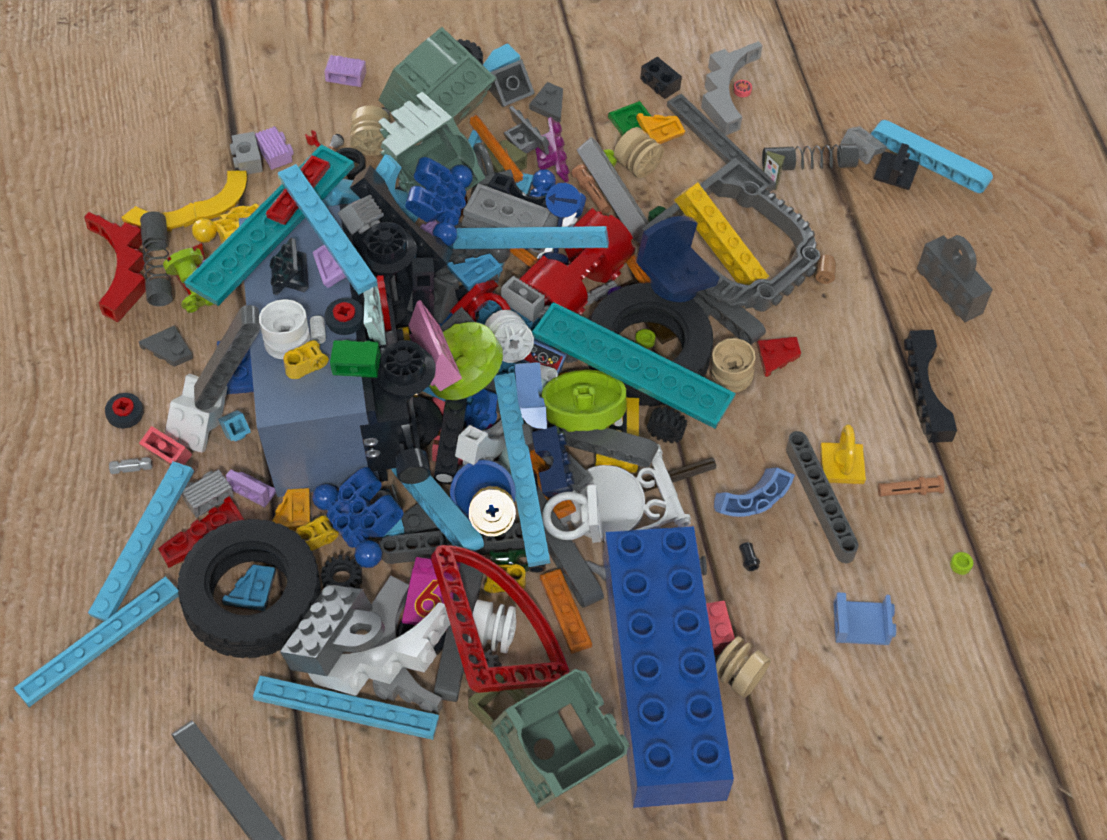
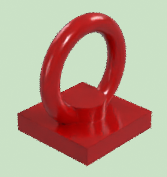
M494 280L476 284L450 312L454 314L462 307L477 323L476 312L481 310L489 301L496 302L502 310H511L503 297L492 293L499 285Z

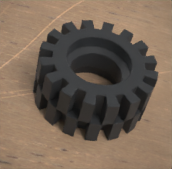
M661 407L653 410L647 424L648 433H651L652 437L656 436L659 441L662 439L665 443L667 441L670 443L675 441L677 443L679 440H682L687 427L685 416H680L681 413L679 411L675 413V409L671 408V410H668L667 407H664L662 410Z
M338 555L339 559L336 560L335 557H332L331 563L328 560L325 562L321 573L323 588L329 584L360 589L362 573L360 565L356 564L354 558L350 561V556L346 555L345 559H343L342 555ZM340 571L350 574L349 580L345 582H336L333 576Z

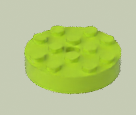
M476 322L454 324L451 328L445 330L443 335L462 379L442 391L436 385L431 386L430 384L429 386L436 396L446 400L464 399L482 390L496 376L503 360L501 343L487 326Z
M579 370L559 375L549 381L542 391V398H544L546 407V419L551 424L568 432L604 430L621 419L627 408L626 388L623 382L601 371Z

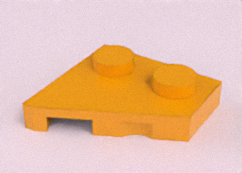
M642 113L637 114L636 119L642 130L659 144L683 136L686 132L677 116L665 117L654 114L651 117L643 116Z
M309 488L287 489L283 502L279 504L275 511L276 515L272 522L282 524L293 531L310 523Z

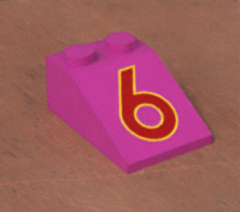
M416 557L402 619V623L417 625L438 603L444 604L431 559ZM445 572V578L449 581H453V577L449 573ZM450 593L452 599H454L455 593Z

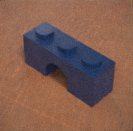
M557 426L532 432L535 453L541 458L552 456L554 459L550 469L539 472L542 493L546 497L551 498L561 492H573L574 477L572 472H569L568 465L571 464L569 453L565 451V444H567L565 433Z

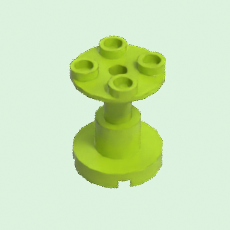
M187 248L172 254L169 262L167 259L163 262V267L168 275H179L181 282L184 284V281L202 263L204 257L200 249L196 248L194 251L193 248ZM191 290V295L186 297L181 303V307L186 309L187 313H193L204 305H214Z

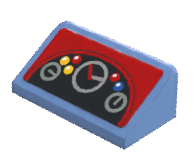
M534 340L531 352L520 361L524 363L539 362L540 365L556 369L559 375L567 354Z

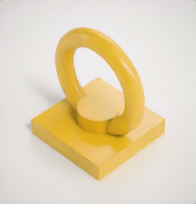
M847 424L841 431L840 443L821 442V467L829 483L864 484L866 476L863 444H855L854 429L851 425Z

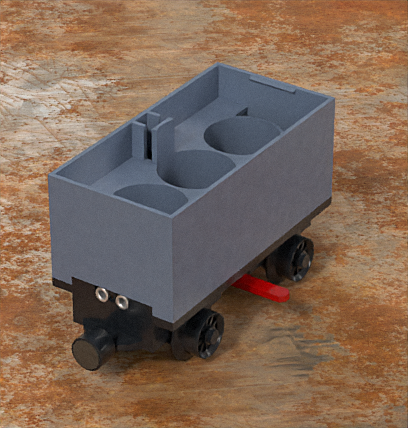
M348 204L327 206L326 208L377 279L386 344L379 346L381 356L377 378L332 375L330 358L334 340L375 341L369 338L364 323L357 332L349 335L336 334L326 325L325 311L331 302L340 298H351L358 301L364 309L365 298L363 293L358 295L346 277L329 288L323 284L313 251L324 244L306 218L244 280L246 306H256L259 309V314L269 303L287 299L298 302L305 309L309 333L310 318L321 316L325 322L326 340L319 345L321 352L327 355L329 361L322 369L315 370L299 379H291L286 375L283 359H278L268 354L264 347L261 329L250 346L257 430L277 497H283L287 489L309 488L310 492H314L315 488L321 484H330L336 487V489L340 488L345 481L364 467L370 468L380 482L388 481L387 469L396 468L398 480L402 483L416 484L423 482L430 476L428 454L422 449L427 447L437 437L442 427V415L439 408L427 399L414 397L415 394L421 393L429 387L435 377L436 365L433 357L417 343L404 340L403 329H398L408 326L413 314L412 311L407 310L412 294V286H403V283L395 281V274L412 264V258L416 257L417 245L414 238L399 224L382 222L380 219V223L373 225L362 234L356 232L351 235L337 214ZM246 217V218H239V226H240L248 217ZM291 237L295 238L296 251L306 254L309 288L305 292L284 287L278 295H274L270 283L272 277L270 260L273 256H276L283 244H286Z

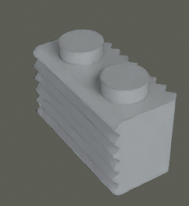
M371 195L347 205L337 213L351 235L359 232V234L366 232L373 225L380 223L379 219L384 215V213H381L379 206H376L377 203L374 202Z
M512 276L502 286L501 297L507 301L510 308L534 322L539 317V312L544 308L545 296L535 291V288L528 287V284L525 285V282H522L519 278Z
M219 469L215 472L206 473L202 479L195 483H188L182 492L183 500L196 518L202 516L203 513H206L213 507L224 503L223 500L228 496L231 499L234 497L231 485H229Z

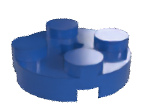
M485 389L471 396L474 400L471 405L467 404L465 411L466 425L473 426L481 431L486 429L489 424H494L497 419L496 406L498 395Z

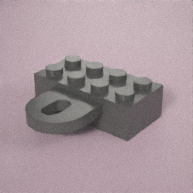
M943 235L925 244L917 269L930 283L931 287L942 296L944 302L948 303L955 314L965 323L984 313L993 289L975 270L977 259L971 244L959 235L949 239Z
M327 584L280 653L292 671L328 676L344 651L358 653L375 646L384 635L385 625L377 613L371 612L373 607L363 589ZM360 629L371 630L365 635L356 634Z

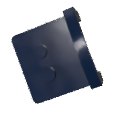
M675 216L662 220L644 231L636 263L650 277L653 291L660 297L673 302L689 301L697 295L698 291L715 287L719 281V276L691 248L697 222L688 216Z

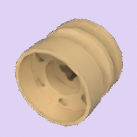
M363 106L356 109L351 115V147L357 149L365 156L380 155V152L383 151L381 144L385 138L379 131L381 126L378 121L385 118L390 122L388 113L376 106Z
M638 127L627 131L620 138L614 150V158L623 166L628 167L629 171L633 172L638 178L646 177L652 173L664 155L663 146Z
M737 338L725 339L719 342L712 353V381L734 393L747 389L754 377L756 357L752 346L746 341Z
M738 636L721 652L716 662L718 678L722 676V683L726 684L734 678L731 689L743 698H746L760 682L772 659L760 650L749 656L752 645L746 643L743 646L745 640Z

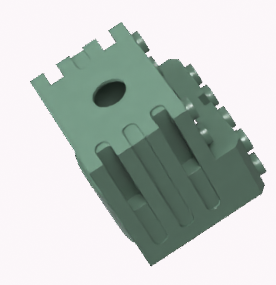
M441 27L393 69L378 101L390 112H393L404 106L403 104L409 100L418 106L420 102L416 95L423 92L453 118L456 125H458L482 103L496 77Z
M421 92L416 95L420 102L418 106L409 100L403 104L404 106L391 112L395 120L393 123H390L385 118L378 121L381 126L379 131L385 138L381 144L383 151L380 153L383 157L385 154L390 155L402 167L397 177L400 180L398 183L403 191L409 193L410 188L413 186L425 188L414 179L418 160L422 157L430 158L449 170L460 164L468 166L472 171L473 180L465 188L466 191L485 179L478 165L476 154L467 138L459 131L453 118L425 93Z
M575 669L504 710L490 725L538 809L627 754L629 743L623 734L620 735L616 729L617 723L612 714L608 713L603 716L599 707L604 705V701L598 692H594L590 685L592 683L586 671ZM569 704L572 705L595 746L584 753L580 752L558 714ZM540 739H547L554 746V754L547 760L538 758L534 752V745Z

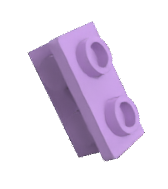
M325 245L313 251L323 284L327 288L346 277Z
M230 470L226 475L227 482L231 485L232 491L264 508L276 493L275 488L244 472L237 473Z

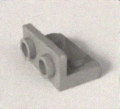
M861 126L849 128L841 141V144H857L859 159L865 164H869L874 155L884 153L887 148L886 145Z

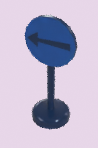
M568 183L553 185L546 195L548 210L558 217L557 227H562L563 218L574 215L581 203L578 190ZM554 248V252H546L541 256V258L545 256L547 259L560 261L565 265H568L569 258L566 255L558 253L559 248Z

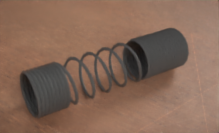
M855 143L839 144V146L835 144L831 150L828 145H825L822 151L818 145L813 150L806 146L803 152L799 146H796V148H799L801 152V168L803 170L804 152L807 147L811 153V169L814 168L813 154L816 147L819 148L821 154V169H823V151L825 147H828L830 152V168L832 169V153L835 146L838 147L837 163L840 168L857 167L859 162L858 146ZM793 146L764 148L762 152L763 167L766 152L770 151L785 156L782 171L794 170L796 167V148Z
M152 211L143 214L140 218L143 260L145 262L144 269L146 271L145 288L147 302L150 305L160 307L172 302L173 293L170 282L171 277L167 273L152 274L148 272L152 268L163 267V265L154 266L148 264L150 260L167 259L166 257L169 255V252L166 250L168 247L166 217L160 212ZM165 250L167 252V255L164 257H150L147 255L151 251ZM146 256L149 257V258H151V259H149L147 262H146V259H145ZM146 264L151 266V268L147 270ZM147 273H149V274H151V275H153V276L147 278ZM154 276H168V277H169V280H166V279H163V278H156V279H152V280H149V279L152 278V277H154Z

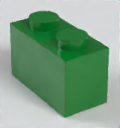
M334 340L330 358L332 375L377 378L381 356L379 344L371 341Z

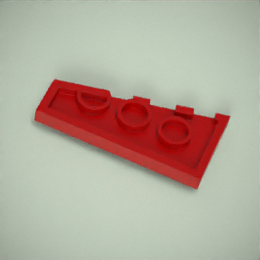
M230 496L223 500L224 503L218 508L213 507L209 510L208 515L202 520H196L190 524L191 527L187 531L179 532L158 548L168 568L183 562L188 552L192 550V547L210 531L227 523L244 520Z

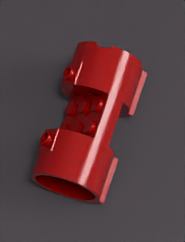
M592 207L573 227L606 226L609 239L608 248H565L570 260L568 265L543 256L519 280H522V282H525V285L528 284V287L535 288V291L545 296L544 307L546 305L551 306L554 302L581 315L586 310L584 306L589 302L587 290L582 280L587 277L601 283H606L610 279L614 281L621 274L619 270L635 253L636 248L633 247L631 242L633 237L620 220L611 214L609 216L602 215L601 211L596 212Z

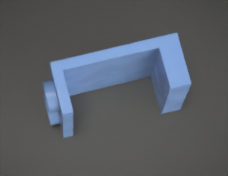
M837 592L833 602L836 643L889 645L892 638L896 636V624L892 622L895 606L891 604L890 595L885 596L883 603L846 601V593Z

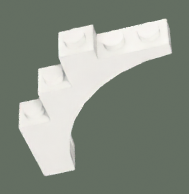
M438 603L415 627L384 645L363 652L342 654L328 676L308 673L310 678L316 685L356 696L369 678L391 684L402 667L425 672L436 657L433 649L450 626L445 605Z

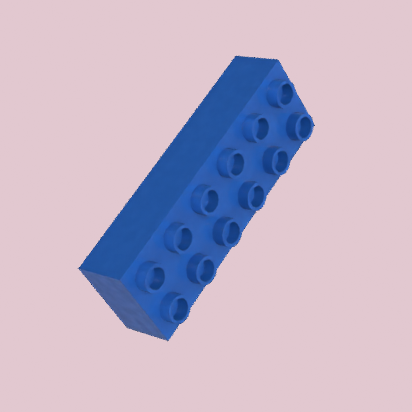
M694 526L606 532L603 565L606 573V590L624 736L629 743L627 761L633 808L727 801L734 777Z

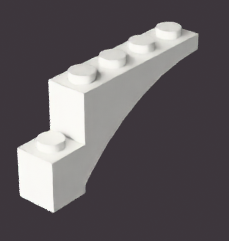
M502 420L486 431H481L469 425L458 436L455 456L463 460V466L468 463L475 465L478 460H486L487 457L494 461L506 448Z

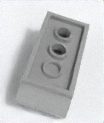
M479 183L464 208L463 215L465 217L462 220V226L467 228L557 227L558 218L547 208ZM546 248L529 249L535 253H542Z

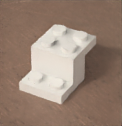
M188 374L185 377L182 395L170 403L165 435L186 448L202 453L206 450L209 431L220 425L218 419L222 417L228 386L224 388L212 408L201 410L195 407L194 385L199 377Z

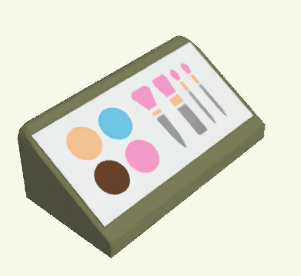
M767 151L763 171L776 183V189L774 190H777L785 156Z

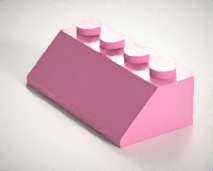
M419 300L416 303L409 323V328L412 332L409 336L412 342L417 343L433 357L436 372L431 386L436 385L442 391L462 379V376L440 325L422 301Z

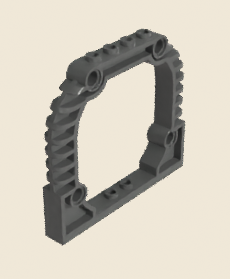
M734 158L700 184L707 195L713 192L718 197L736 199L737 203L742 207L755 208L783 230L793 241L796 248L790 259V264L772 280L758 279L751 285L731 281L706 262L719 276L717 286L705 289L709 297L713 296L719 303H728L730 307H736L737 305L745 306L744 309L753 307L757 311L764 312L773 305L777 306L782 301L784 295L789 296L795 286L799 287L805 281V277H811L817 269L815 266L820 259V252L816 249L815 233L809 227L810 223L808 221L805 222L800 213L796 214L793 207L786 206L784 200L777 199L774 192L770 193L767 191L770 185ZM677 203L673 204L641 229L637 239L639 244H641L643 232L662 220L684 214Z

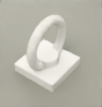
M596 484L587 485L588 499L577 492L567 491L558 493L548 500L542 512V521L545 529L552 536L561 540H573L583 536L590 529L592 542H601L600 509ZM565 500H573L581 504L583 524L573 531H561L551 521L553 508Z

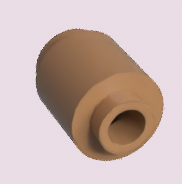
M821 255L816 265V280L822 284H829L835 280L836 261L832 255Z

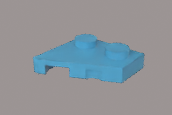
M491 254L465 259V263L453 265V262H449L447 265L448 270L468 291L476 284L486 282L503 271L502 266Z
M252 565L246 572V575L235 584L232 592L222 598L223 605L265 611L276 573L275 568Z

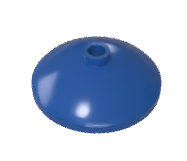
M478 460L475 465L468 463L456 473L451 483L450 498L470 521L469 506L473 496L480 489L488 486H497L506 490L515 502L516 488L512 476L503 466L489 460ZM491 504L486 511L491 512V515H495V511L499 509L494 508L493 504Z

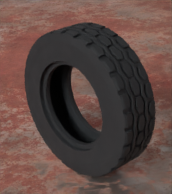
M638 283L622 287L617 291L615 290L607 295V298H604L593 311L590 321L618 335L625 328L641 322H652L665 326L678 337L682 346L681 353L672 362L702 377L706 375L713 349V330L707 314L704 313L702 307L694 299L686 302L669 301L657 295L650 283ZM588 365V366H589V369L595 370V371H600V370H598V369H596V368H594V367ZM623 383L626 388V398H639V405H666Z
M260 519L234 521L217 527V529L204 535L186 555L179 571L180 577H178L177 585L184 617L200 642H204V645L213 651L216 650L217 653L236 658H257L276 653L279 650L281 651L321 593L316 559L305 540L282 524ZM264 562L276 567L285 575L287 584L283 595L272 607L263 612L252 615L234 614L221 608L213 599L214 590L220 578L228 570L239 564Z

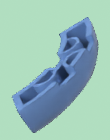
M540 363L515 364L517 396L521 416L532 427L547 429L544 398L542 396L539 397L538 393L542 392Z
M777 467L766 468L760 481L749 491L740 495L727 492L716 493L714 509L720 514L733 517H745L764 512L785 495L795 475Z

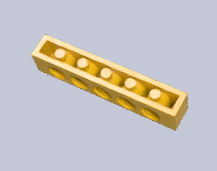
M698 182L674 199L683 213L697 222L696 230L737 283L751 285L758 279H767L769 277Z

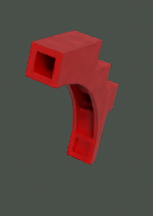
M88 212L84 216L87 229L104 237L112 246L117 256V267L112 284L98 303L102 315L119 322L146 292L145 278L140 274L144 269V255L138 250L142 245L141 229L136 225L132 226L126 222L120 227L116 223L105 220L100 215Z

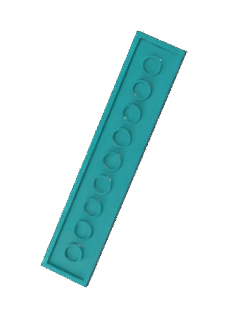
M321 144L311 155L328 161L330 164V168L313 188L320 199L323 200L355 165L354 161ZM310 156L299 166V169L302 168ZM283 184L184 281L186 288L219 306L305 218L299 208L285 225L273 221L266 216L268 209L285 189Z
M554 302L532 332L533 337L621 380L623 383L714 429L717 428L736 393Z

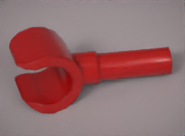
M311 130L312 136L305 134L308 145H315L317 147L321 145L314 130Z

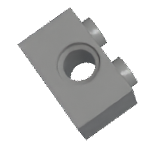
M249 132L232 135L233 143L230 144L231 154L236 155V157H233L235 169L239 168V171H246L247 175L263 172L255 133Z

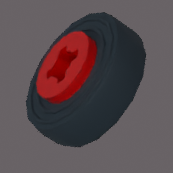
M337 299L331 302L325 311L326 325L336 334H353L363 326L364 309L354 299Z
M119 393L111 397L105 406V416L109 423L116 428L125 429L135 426L144 414L142 402L131 393Z

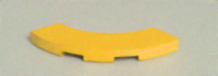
M227 171V182L220 193L210 199L194 202L196 221L201 218L214 219L219 217L220 214L233 209L239 203L245 191L246 171Z
M189 203L175 211L162 213L166 217L167 231H172V229L182 226L185 228L195 223L193 203ZM135 206L122 216V221L132 226L136 225L141 229L140 218L149 211Z

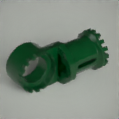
M509 549L507 552H494V550H490V558H492L490 560L495 564H517L522 566L525 572L528 571V564L521 565L518 563L519 558L527 557L525 549Z

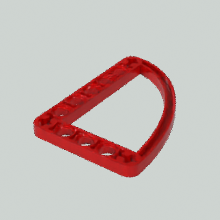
M441 545L434 550L431 555V561L467 682L473 691L483 693L545 687L570 672L561 647L547 620L527 592L507 572L486 557L466 548ZM456 562H461L484 573L515 601L535 629L549 657V663L488 667ZM444 573H449L453 577V581L447 580ZM450 593H455L459 597V601H454L450 597ZM456 613L462 614L465 617V622L459 621ZM462 634L469 635L472 639V643L466 642L463 639ZM469 655H474L478 660V664L472 663L469 660ZM535 671L541 672L544 679H538L535 676ZM515 672L523 675L524 682L516 678ZM495 674L501 675L505 683H499L495 678Z

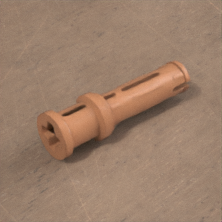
M584 164L576 166L572 170L571 175L577 179L579 187L588 193L599 211L602 212V215L609 213L611 206L595 185V179L589 175L587 167Z
M937 475L934 478H924L922 476L914 481L878 483V495L880 497L919 493L922 496L932 492L943 494L945 490L942 475Z

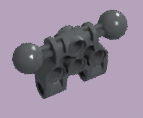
M453 248L451 249L453 252L449 262H453V265L465 263V259L478 258L482 255L491 254L501 264L510 257L511 249ZM447 265L434 273V277L453 284L455 290L459 289L460 281L448 270ZM498 274L489 279L488 281H498Z

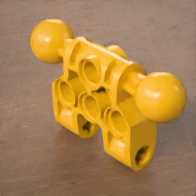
M255 203L252 206L235 207L227 214L219 215V220L216 221L201 218L193 224L192 235L199 242L209 243L218 232L221 243H223L239 227V218L249 217L259 205Z

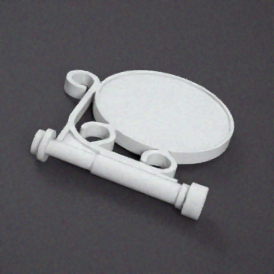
M657 444L659 448L652 461L653 469L643 468L636 478L628 471L610 465L595 466L586 470L594 478L588 485L596 484L602 541H605L606 532L634 530L644 513L650 519H660V514H653L649 511V508L654 505L666 508L664 516L658 522L636 530L657 529L661 525L672 521L678 527H687L691 524L690 514L684 513L677 497L678 494L662 460L663 452L659 444ZM644 474H651L654 480L645 482L642 480V476ZM656 482L663 501L654 499L645 505V496L641 486L651 488ZM586 486L579 494L588 499ZM571 500L576 507V512L570 514V522L577 529L583 524L581 504ZM589 529L588 532L585 533L584 535L587 536V537H589V538H592V537H591V532H590V529Z

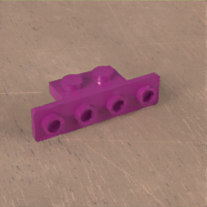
M550 117L548 118L550 132L541 135L545 136L550 146H548L550 154L545 155L539 147L535 148L538 167L540 169H547L556 165L557 174L566 183L569 181L568 174L570 171L566 165L567 155L563 149L565 143L561 137L562 127L559 122H555Z

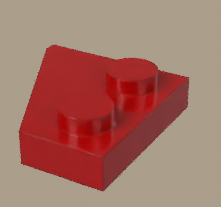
M797 337L760 340L757 342V349L765 377L770 376L771 372L777 368L781 369L789 362H793L801 356Z

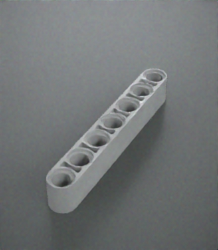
M590 137L577 151L618 217L630 231L633 239L637 241L641 229L649 221L600 145L594 138Z

